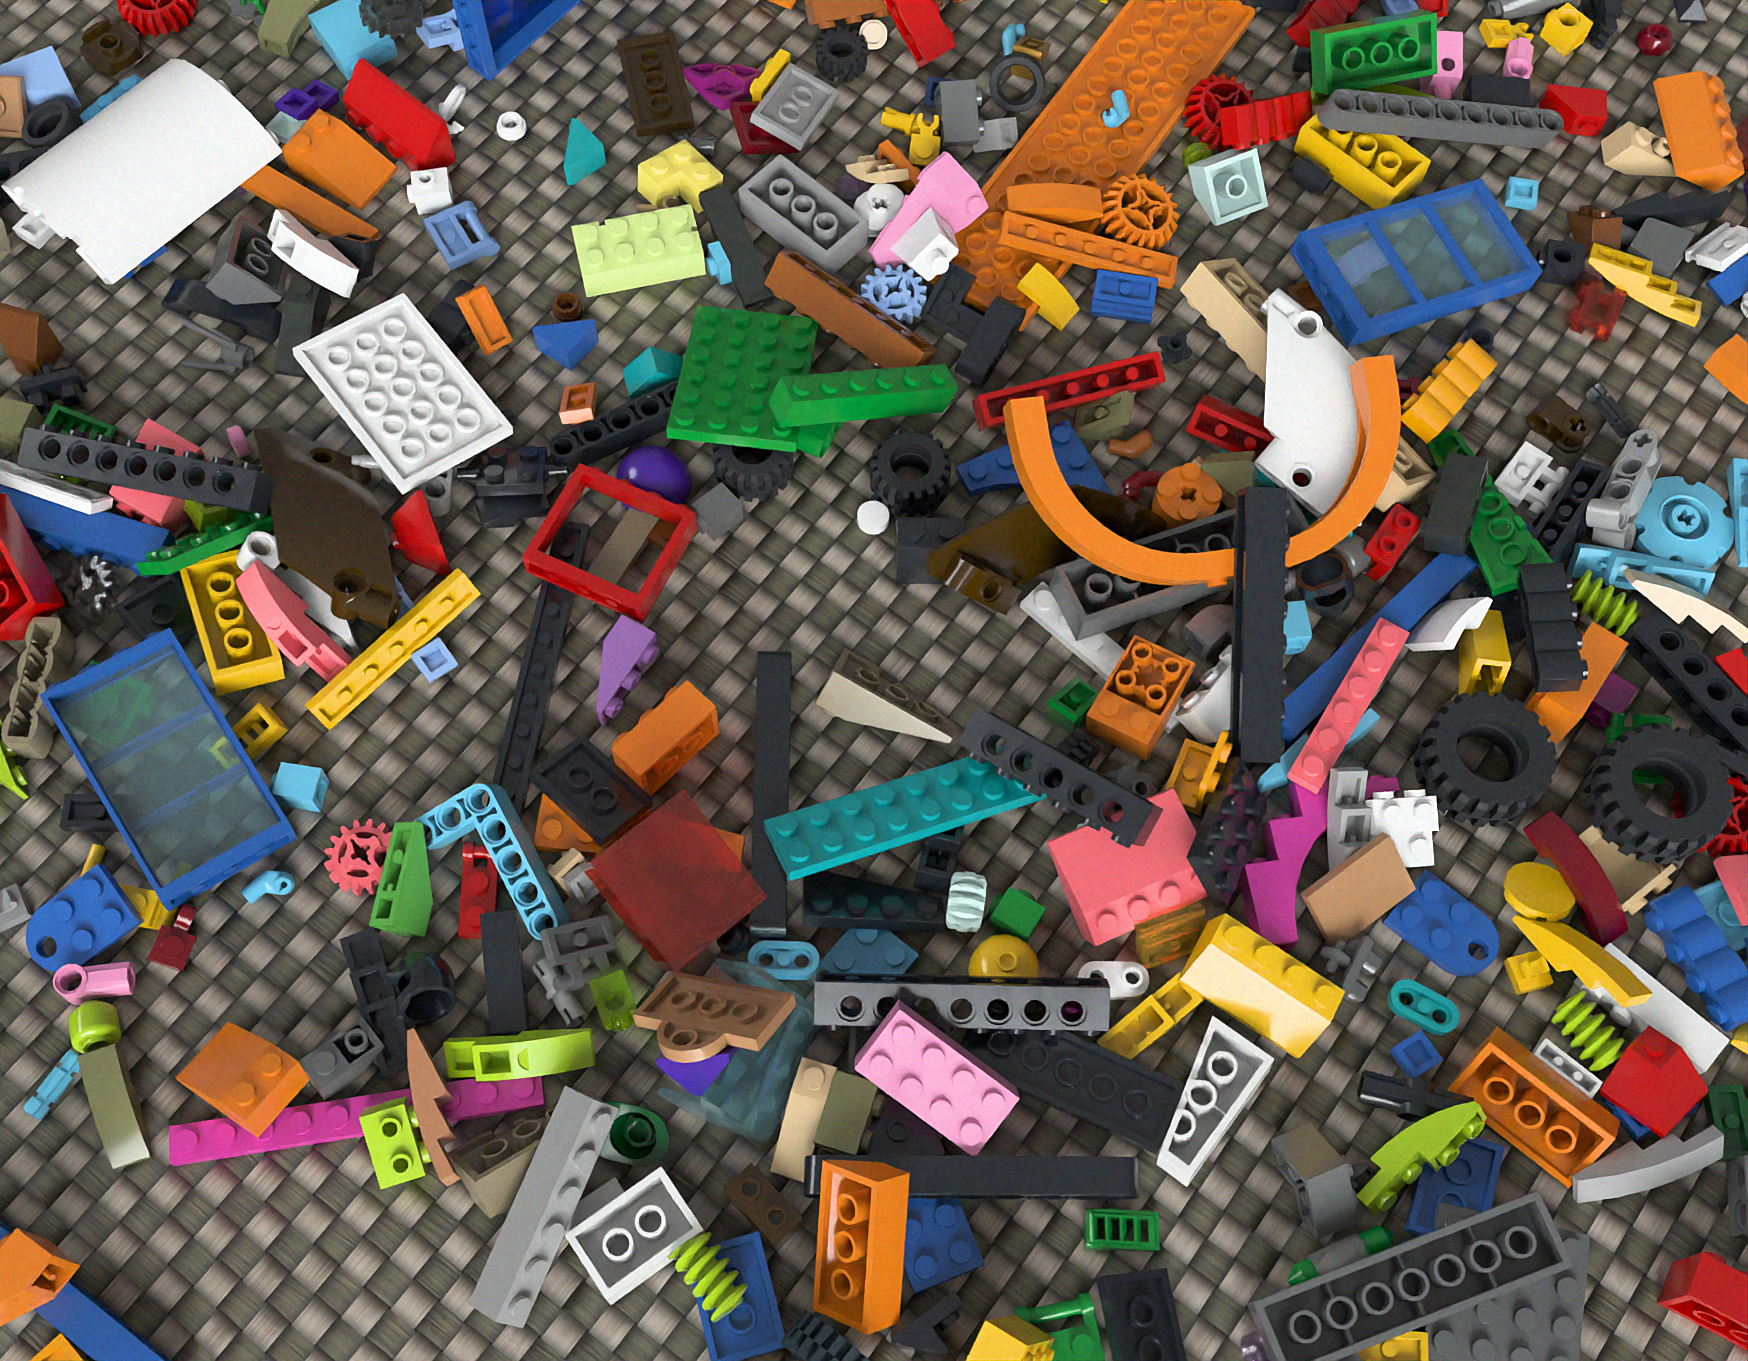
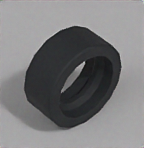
M1016 52L1005 55L996 63L991 72L989 82L991 97L999 107L1007 112L1020 113L1031 109L1038 103L1043 94L1045 83L1043 68L1035 58L1028 54ZM1010 66H1024L1033 74L1034 88L1025 99L1012 100L1001 91V75Z
M59 99L48 100L34 108L24 120L22 138L32 149L55 145L82 126L83 120L65 101ZM59 123L54 131L45 136L54 125Z

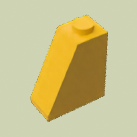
M1488 609L1479 628L1463 630L1459 638L1458 695L1469 693L1472 696L1475 691H1487L1488 696H1493L1495 692H1501L1512 663L1501 611Z

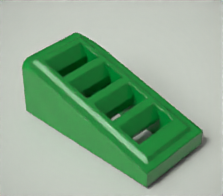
M56 403L43 423L60 428L63 422L68 423L60 433L68 435V430L73 429L74 426H79L77 431L81 432L91 429L89 435L91 440H95L98 432L105 433L104 436L112 438L117 432L116 426Z
M1085 1208L1083 1211L1084 1251L1159 1252L1158 1212ZM1097 1220H1104V1240L1098 1239ZM1112 1220H1118L1119 1240H1112ZM1126 1221H1133V1241H1127ZM1140 1221H1148V1242H1141Z

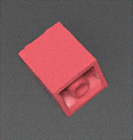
M149 418L144 423L135 442L146 444V450L154 451V446L156 445L174 449V455L183 457L184 451L204 455L200 447ZM204 455V460H203V461H207V462H208L206 456ZM113 485L109 491L110 496L117 504L114 507L115 510L123 517L129 519L134 517L142 523L170 530L172 535L176 533L189 517L184 510L186 501L184 499Z

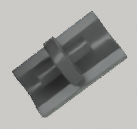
M1367 935L1363 936L1361 940L1351 938L1346 943L1338 940L1335 948L1323 947L1320 952L1321 959L1327 963L1323 971L1330 975L1328 980L1344 990L1343 999L1352 1003L1362 1002L1368 992V986L1357 979L1360 971L1366 975L1374 974L1383 960L1371 949L1375 941Z

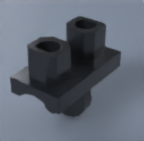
M50 361L42 363L43 373L33 375L34 378L18 382L20 392L28 403L35 405L41 415L50 413L52 409L51 402L61 399L64 405L69 407L81 405L83 403V393L88 392L87 384L80 377L76 367L54 369Z

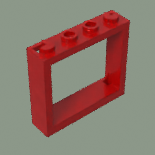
M579 463L522 555V560L526 572L643 624L698 529L696 513L684 504L676 505L665 500L654 491L646 492L626 479L621 478L618 480L611 477L596 466L588 467ZM585 487L677 526L638 594L545 554Z

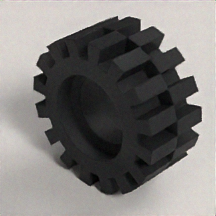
M836 26L834 32L829 28L826 30V35L822 33L816 42V63L818 71L821 70V75L825 77L829 74V80L831 81L838 77V82H843V78L846 77L848 82L853 81V75L859 78L861 71L865 72L867 65L868 44L863 34L859 36V31L856 29L850 32V27L845 26L844 31L840 30V26ZM838 51H846L852 55L836 57L832 54Z
M1081 728L1072 731L1070 735L1068 734L1064 741L1057 745L1056 749L1089 766L1099 754L1101 746ZM1058 770L1053 775L1052 783L1055 788L1060 786L1063 781L1061 770Z

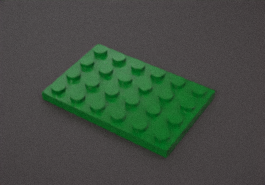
M697 305L667 424V438L796 452L801 426L780 428L768 402L780 377L808 375L811 373L819 322L804 316L796 317Z

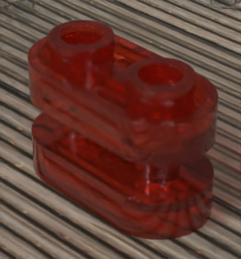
M1592 278L1589 283H1582L1575 298L1580 301L1579 306H1573L1566 322L1571 324L1569 330L1578 334H1582L1586 326L1595 329L1593 339L1606 343L1617 322L1627 291L1615 287L1611 295L1601 292L1604 282ZM1596 304L1604 306L1601 318L1592 315Z

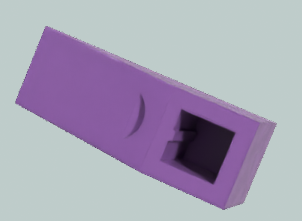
M623 615L620 616L603 641L596 710L599 722L603 726L606 725L610 717L615 718L623 705V698L628 691L632 692L637 687L641 679L640 673L647 664L651 665L655 661L659 653L656 633Z

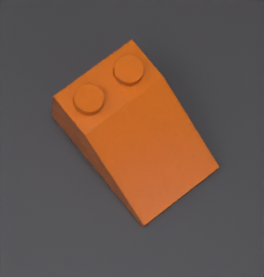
M318 109L282 147V152L291 173L361 211L398 171L396 165L348 125L321 109Z
M230 1022L223 1026L176 1077L180 1083L257 1138L309 1081L299 1061L273 1043Z

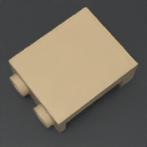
M1592 825L1580 834L1579 838L1602 867L1618 896L1624 912L1628 911L1631 915L1635 914L1648 903L1644 897L1652 890L1657 895L1673 882L1668 877L1677 869L1673 864L1664 868L1661 864L1656 863L1654 858L1646 863L1636 860V854L1631 853L1626 856L1617 851L1618 845L1614 842L1608 844L1601 837L1604 832L1600 827L1595 829Z

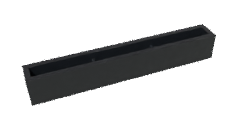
M1247 486L1236 491L1229 743L1233 745L1229 758L1241 757L1243 762L1280 763V756L1283 755L1285 748L1284 738L1281 736V722L1284 721L1286 712L1285 704L1282 702V688L1286 684L1283 654L1287 649L1284 620L1288 614V603L1284 600L1285 586L1289 579V569L1285 566V555L1290 545V536L1286 532V518H1288L1291 510V503L1289 498H1287L1286 488Z

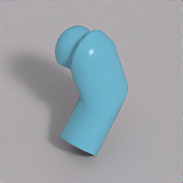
M1010 23L1002 34L1004 56L1012 54L1014 44L1025 35L1023 24L1015 25Z
M1117 90L1111 94L1114 108L1110 107V112L1107 113L1105 110L1102 114L1104 124L1109 128L1119 127L1130 115L1127 98L1123 90Z
M267 870L240 892L253 904L265 893L278 895L290 893L294 888L295 881L289 873Z

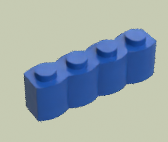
M1684 885L1651 900L1642 910L1644 922L1651 932L1656 933L1663 940L1667 957L1684 970L1685 981L1689 989L1705 1001L1706 1011L1710 1020L1714 1024L1719 1025L1725 1032L1747 1023L1748 970L1740 956L1728 945L1718 925L1706 914L1697 895L1687 885Z

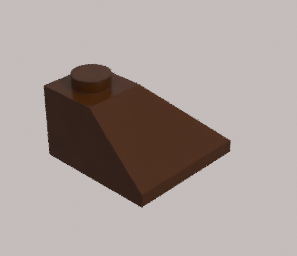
M0 302V342L6 354L15 365V369L20 374L33 378V375L43 373L42 363L50 361L55 367L64 348L42 314Z

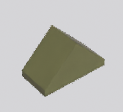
M1255 451L1213 453L1205 459L1200 467L1235 497L1236 491L1247 486L1259 487L1257 467L1254 464L1256 460Z

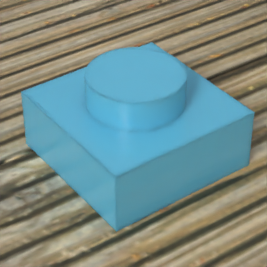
M719 240L707 244L708 258H705V263L711 276L716 275L720 285L732 282L731 264Z

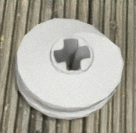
M876 183L869 191L864 192L857 198L853 210L869 221V237L877 238L887 222L894 220L902 208L903 204L901 201L905 196L895 185Z

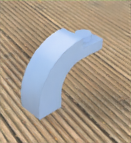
M481 0L488 32L501 17L507 0ZM455 9L445 14L415 21V32L428 49L447 44L453 51L464 48Z

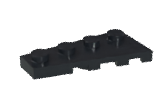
M824 870L801 877L803 926L944 933L946 920L943 898Z

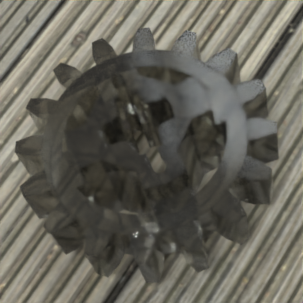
M361 0L359 13L362 25L368 26L369 33L378 31L379 38L390 35L391 40H395L396 35L400 34L402 38H407L406 32L409 31L416 34V27L423 26L424 6H422V0Z
M84 555L82 562L76 559L72 560L73 568L70 570L65 567L62 569L65 575L63 579L55 580V583L59 585L58 590L66 603L58 610L56 615L77 627L80 624L89 627L91 620L100 623L102 613L111 614L109 605L111 603H118L119 600L114 597L115 593L122 591V587L116 584L121 579V575L115 572L116 566L95 555L92 558Z

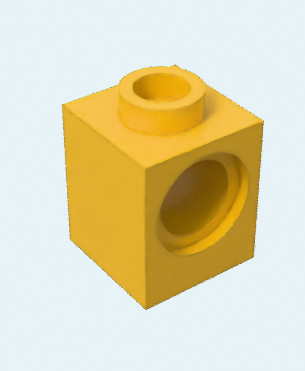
M1566 3L1558 10L1552 9L1543 20L1545 25L1540 33V37L1565 57L1584 43L1593 22L1570 3Z

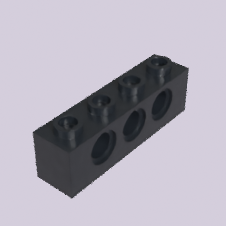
M1579 459L1532 532L1531 536L1538 540L1554 563L1562 562L1563 566H1565L1574 551L1576 542L1579 543L1587 531L1586 511L1588 504L1593 498L1600 499L1611 476V468Z

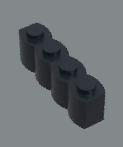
M463 279L457 281L451 287L444 300L437 304L426 318V321L457 359L458 352L471 345L475 340V336L455 299L476 287Z
M1562 562L1520 564L1517 574V589L1522 608V619L1526 632L1527 649L1536 693L1579 691L1582 681L1588 678V665L1586 659H1581L1579 653L1583 644L1581 630H1576L1573 622L1577 619V605L1575 601H1570L1568 594L1572 589L1570 572L1565 573Z

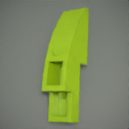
M592 1028L522 1031L520 1034L513 1036L449 1038L443 1042L448 1078L475 1077L476 1082L509 1080L573 1071L596 1064Z
M1473 1101L1438 1111L1417 1121L1388 1141L1370 1158L1378 1169V1173L1357 1194L1361 1204L1373 1216H1376L1380 1211H1387L1395 1203L1397 1193L1406 1183L1411 1184L1420 1176L1423 1170L1422 1166L1425 1163L1436 1172L1442 1166L1447 1167L1451 1165L1458 1157L1459 1148L1468 1138L1470 1140L1474 1139L1485 1126L1484 1121L1487 1117L1481 1106Z

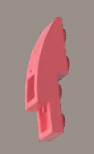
M258 559L235 580L245 603L261 628L282 653L297 667L305 661L329 683L354 660L303 613L309 606Z

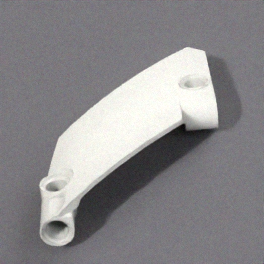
M1277 288L1260 309L1268 319L1264 427L1275 438L1254 461V464L1265 476L1280 488L1289 490L1297 502L1317 518H1320L1334 502L1344 486L1355 455L1357 415L1349 366L1357 361L1323 326L1322 319L1317 313L1307 311L1281 289ZM1302 323H1309L1314 327L1315 332L1305 335L1300 332L1298 326ZM1295 473L1306 474L1309 478V485L1305 487L1297 486L1293 482L1292 476Z

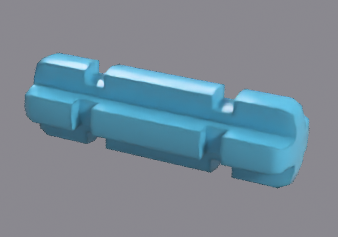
M72 1050L67 1051L60 1060L63 1064L59 1068L55 1066L36 1090L39 1093L36 1098L32 1096L24 1105L26 1113L39 1120L51 1109L48 1105L51 1102L55 1103L73 1081V1073L80 1072L77 1058L80 1055Z

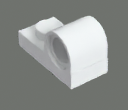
M256 531L247 536L236 556V563L243 572L257 559L272 573L275 572L281 563L277 556L275 535L271 536L268 533Z

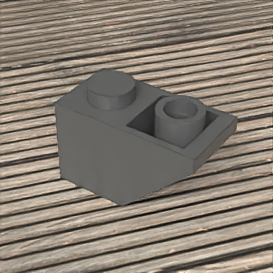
M361 1017L299 1060V1063L310 1082L326 1102L355 1082L384 1048V1045L364 1018Z

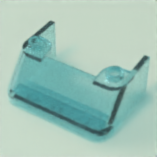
M716 959L714 966L735 979L736 983L793 993L796 1007L760 1051L739 1047L721 1071L716 1085L712 1083L702 1096L660 1087L657 1094L696 1118L743 1137L765 1141L775 1131L791 1092L801 1059L805 1057L818 1026L814 1025V1005L756 964Z

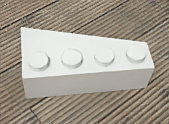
M1214 1016L1211 1018L1156 1165L1186 1187L1269 1073L1274 1061L1273 1057Z

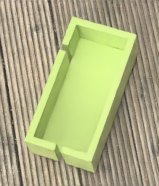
M691 204L604 220L605 225L599 226L598 221L571 226L586 297L706 274L704 252Z

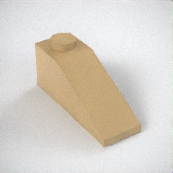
M802 1057L787 1103L770 1170L771 1173L804 1183V1157L816 1155L817 1148L813 1140L836 1070H838L837 1067Z

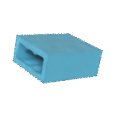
M339 0L308 15L315 37L347 81L351 79L357 61L361 58L377 67L398 56L393 35L366 0Z

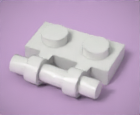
M1525 441L1494 485L1500 493L1503 492L1509 503L1515 507H1518L1523 499L1528 501L1530 507L1526 514L1531 519H1537L1541 513L1547 511L1552 503L1551 499L1559 492L1570 473L1564 467H1559L1556 472L1548 468L1547 466L1553 458ZM1537 480L1544 483L1545 487L1542 491L1533 487Z

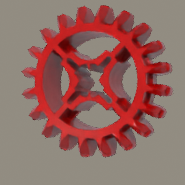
M117 0V8L123 21L131 24L144 37L152 34L157 38L162 33L168 37L169 32L176 31L179 33V27H188V20L195 19L194 13L198 10V0Z
M1224 73L1218 77L1212 74L1207 79L1199 80L1195 87H1192L1188 92L1189 95L1183 105L1185 110L1182 117L1188 119L1185 122L1184 128H1191L1193 130L1190 138L1197 136L1200 139L1199 146L1206 143L1208 144L1209 151L1214 150L1216 147L1219 153L1233 149L1232 145L1223 146L1219 109L1260 100L1251 97L1254 89L1247 91L1244 88L1245 81L1238 84L1235 75L1227 80Z
M1740 774L1727 780V783L1734 787V798L1729 801L1733 803L1734 807L1732 815L1726 819L1727 825L1722 832L1696 853H1702L1707 849L1709 858H1715L1719 854L1722 857L1743 855L1747 852L1748 783L1744 784L1740 781ZM1675 789L1671 795L1674 800L1670 802L1668 808L1675 811L1671 818H1682V800Z

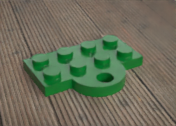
M268 510L267 516L245 511L234 515L235 521L226 524L224 521L214 523L205 527V531L183 536L167 546L158 547L146 552L147 558L137 562L136 565L141 575L172 574L245 542L247 536L252 532L261 531L266 533L273 530L271 512Z

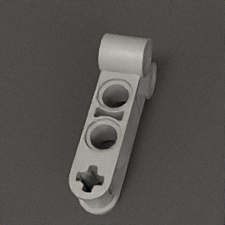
M1641 429L1630 435L1600 499L1593 498L1590 500L1586 511V524L1588 527H1594L1592 533L1593 545L1626 551L1632 548L1636 535L1634 523L1663 462V455L1657 449L1658 437L1653 430Z

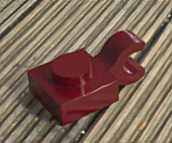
M183 904L172 928L161 925L146 959L147 961L179 972L183 971L197 938L187 933L197 908Z

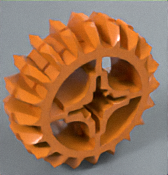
M1134 172L1127 177L1124 175L1119 177L1114 183L1109 185L1107 191L1102 196L1104 215L1101 217L1100 223L1108 226L1105 234L1111 233L1115 241L1153 251L1159 250L1172 238L1171 236L1178 227L1176 222L1180 215L1175 212L1178 204L1171 202L1173 193H1166L1164 191L1165 184L1157 185L1156 177L1147 180L1145 173L1138 177ZM1123 197L1126 199L1125 208H1122L1121 204ZM1153 219H1156V230H1153L1152 227Z

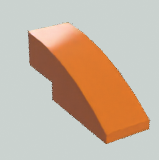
M1035 183L1006 187L1009 212L1056 225L1100 218L1104 215L1100 188L1068 183Z

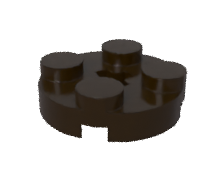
M104 20L93 24L83 33L82 47L80 46V51L91 68L103 71L106 76H115L121 70L128 68L143 57L144 51L136 29L128 22L118 20L120 24H110L109 20ZM109 44H111V45H113L114 47H112V48H107L106 46L109 45Z

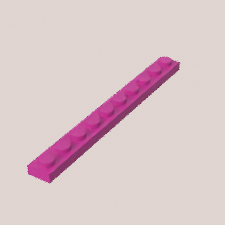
M543 1076L476 1082V1078L447 1082L446 1085L454 1099L440 1106L448 1122L546 1107ZM411 1088L284 1108L258 1138L229 1117L169 1126V1164L179 1166L364 1136L359 1120L362 1110L406 1095L410 1105H413Z

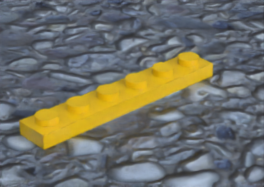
M456 568L313 696L305 706L330 731L411 658L410 655L421 649L481 595L467 576Z

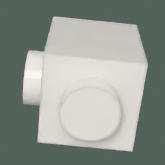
M447 167L410 172L411 185H407L408 199L410 203H415L419 215L442 212L454 206L452 185Z

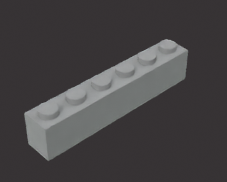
M568 1086L564 1087L468 1303L470 1306L497 1323L519 1328L524 1327L619 1108L585 1092Z

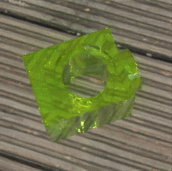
M623 969L588 982L606 1031L612 1028L613 1031H621L634 1024L633 1014L637 1007ZM618 996L625 999L624 1005L618 1010L606 1008L607 1002L613 997Z

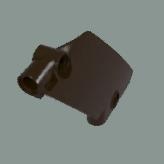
M276 427L254 430L261 466H263L262 471L265 474L275 476L269 506L278 560L331 597L330 611L335 617L351 620L359 616L360 619L387 630L391 628L399 615L402 596L398 595L396 591L390 554L374 490L372 487L367 486L372 478L370 469L353 465L351 463L352 457Z
M1079 484L1068 486L1082 506L1103 526L1118 536L1129 537L1134 534L1142 539L1167 531V523L1161 516L1126 495L1115 496ZM1029 500L974 526L928 553L926 573L962 595L1007 616L1022 591L1018 588L1019 584H1025L1054 566L1078 555V553L1056 536L1042 520Z

